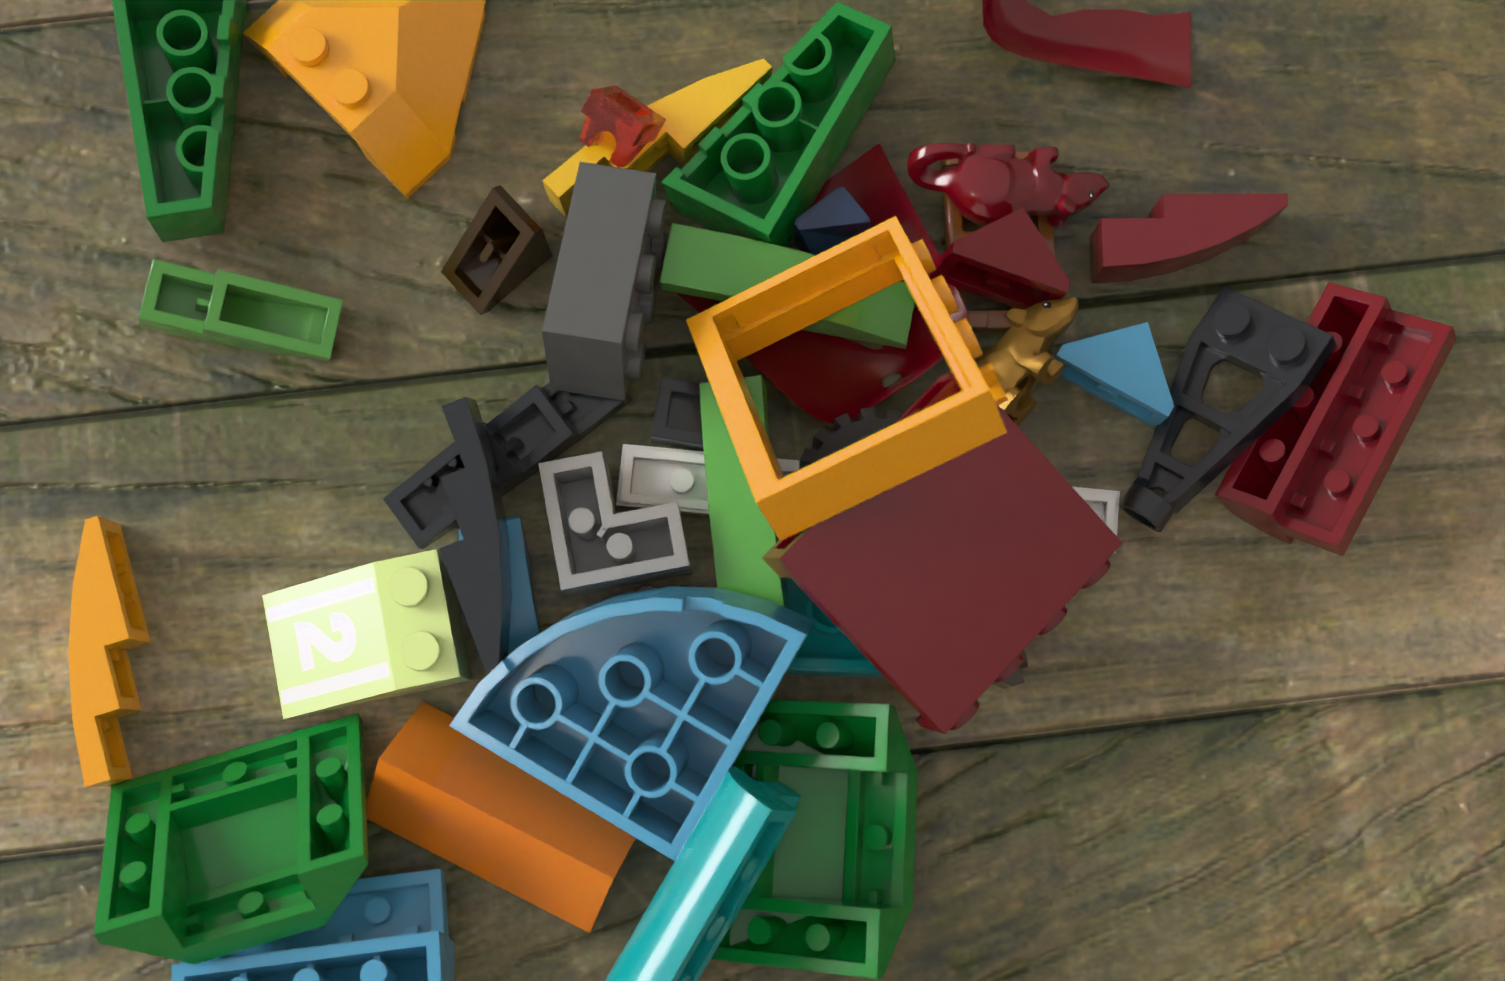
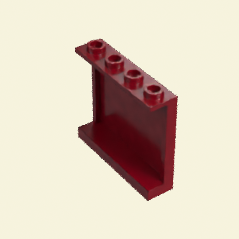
M952 373L941 375L895 423L962 392ZM999 405L997 408L1007 430L1006 434L782 541L779 540L762 557L779 577L791 578L920 714L915 721L921 727L946 734L949 729L956 730L962 727L975 715L980 705L977 699L993 682H1001L1017 670L1024 659V655L1021 652L1037 635L1048 633L1064 619L1068 611L1065 607L1068 601L1080 589L1092 586L1106 574L1111 565L1108 558L1122 544L1120 539Z

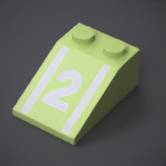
M437 549L372 562L262 595L282 715L285 720L472 680L457 595L442 555Z

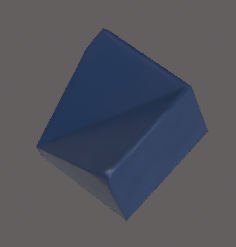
M844 186L842 188L838 187L795 219V244L803 252L818 255L870 229L871 220Z

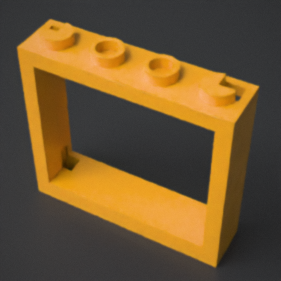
M896 216L686 320L756 504L780 541L1007 433L997 406L1008 401V398L998 381L991 363L980 368L977 367L974 359L983 355L967 319L963 318L955 323L952 321L950 315L958 312L959 309L945 279L940 275L930 280L928 273L936 270V267L923 239L911 244ZM904 280L962 392L784 477L737 361Z

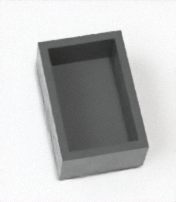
M585 162L579 163L542 328L552 390L625 401L629 379L640 380L646 351V342H641L644 323L651 324L653 320L657 288L653 287L655 269L662 270L667 247V233H663L667 201L657 199L656 173Z

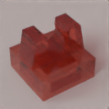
M617 85L592 89L581 109L586 118L579 141L588 147H592L601 142L606 131L610 132L616 140V148L609 162L618 168L625 167L632 162L648 142L655 141L666 119Z

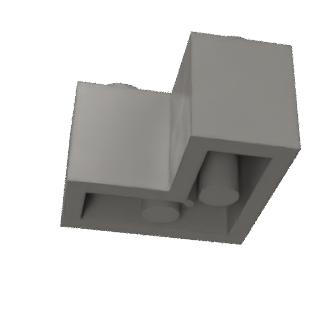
M602 451L538 463L560 588L569 598L692 574L678 502L617 513L609 465Z

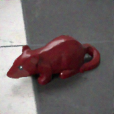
M936 143L920 146L912 150L907 161L908 175L915 184L928 190L945 192L956 209L964 217L984 226L1024 207L1028 215H1048V223L1051 226L1059 227L1064 224L1069 216L1090 206L1109 187L1108 181L1097 173L1075 172L1064 174L1050 167L1059 157L1058 148L1056 147L1036 148L1029 152L1024 159H1019L1016 157L1015 146L1010 144L975 145L968 143L964 145L958 143ZM958 159V166L939 170L928 167L936 161Z

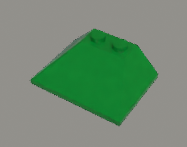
M770 700L733 766L755 781L781 782L799 794L801 799L795 807L798 810L711 959L881 979L885 974L913 906L918 772L895 705Z
M359 713L111 785L94 936L98 942L158 957L197 964L325 926L368 865L363 721Z

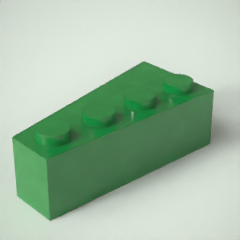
M112 0L146 217L162 243L224 233L247 0Z
M838 1L782 58L783 65L763 85L758 82L742 99L743 106L720 130L715 126L698 144L700 150L681 170L676 166L661 182L674 212L716 232L788 247L794 236L795 219L810 209L896 62L892 26Z

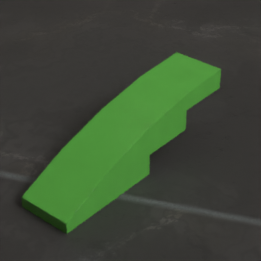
M672 223L660 277L661 290L725 301L816 255L737 235ZM899 281L801 330L906 349L915 301L906 284Z
M761 375L744 377L769 439L766 383ZM710 382L699 383L708 509L717 588L767 599L789 609L787 578L779 577L762 559L779 539L756 504Z

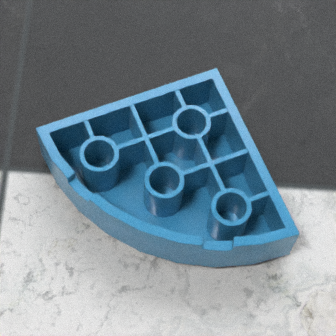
M667 586L619 594L574 611L516 648L475 687L449 726L675 861L727 770L734 765L816 621L773 601L722 588Z

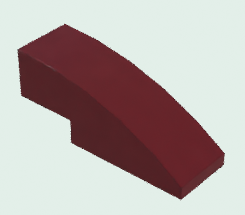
M1287 193L1163 194L1150 211L1149 218H1101L1090 235L1091 284L1133 281L1172 273L1207 261L1243 243L1270 225L1288 206Z

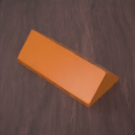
M422 701L378 759L366 801L367 820L591 933L637 838L453 729L449 725L454 720V716Z

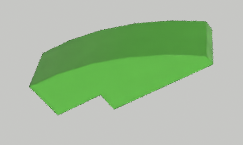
M153 259L138 320L139 328L266 353L329 361L343 300L217 269V273L214 274Z

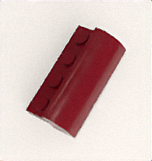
M1328 282L1307 324L1333 335L1337 345L1303 397L1231 463L1215 495L1234 515L1274 538L1289 544L1295 538L1344 556L1457 337L1453 326L1392 310L1387 297Z

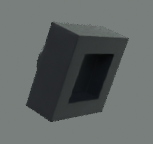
M661 377L651 443L703 451L699 383Z

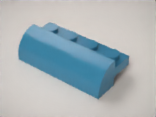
M442 869L357 879L325 926L197 964L180 961V964L171 965V981H454V942L449 939L446 873Z

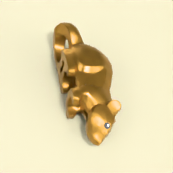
M1076 297L1042 301L1026 309H1010L1006 315V320L1010 323L1011 328L996 345L983 351V355L974 359L978 368L991 363L998 381L1008 398V401L999 406L1017 426L1028 417L1037 405V401L1030 396L1036 381L1038 380L1042 384H1051L1065 369V365L1055 360V357L1049 353V349L1052 343L1074 321L1079 304Z

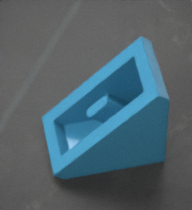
M1148 322L1063 344L1054 355L1055 360L1065 365L1064 371L1059 376L1060 378L1153 429L1167 419L1174 408Z

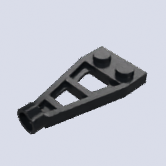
M1224 286L1190 336L1170 389L1174 408L1169 417L1156 426L1138 477L1118 504L1119 507L1144 526L1154 531L1162 532L1174 513L1177 514L1303 397L1337 346L1333 335ZM1224 361L1263 378L1261 391L1240 411L1228 415L1205 405L1203 401V392L1212 369ZM1193 418L1221 434L1219 440L1199 463L1189 466L1172 457L1171 449L1185 422ZM1161 489L1165 491L1166 494L1163 497H1160L1159 495L1154 493L1153 490Z

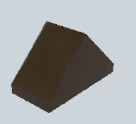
M499 185L491 189L441 270V273L472 307L482 315L495 307L553 255L543 230L509 193Z

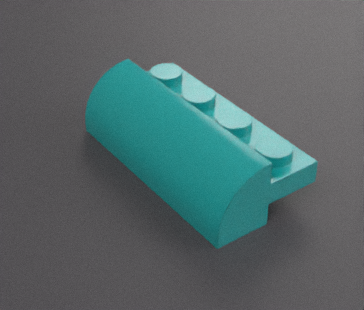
M729 767L605 981H698L798 810L795 807L801 796L781 782L755 781L737 767Z

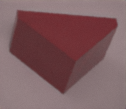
M1024 207L954 241L934 263L936 270L929 273V278L931 279L942 275L946 283L951 286L1019 309H1026L1042 301L1062 299L1068 294L1070 286L1068 277Z

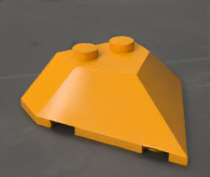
M278 0L243 32V35L285 78L290 75L357 142L365 157L408 199L452 158L456 141L454 132L461 103L465 102L486 15L484 10L486 0Z

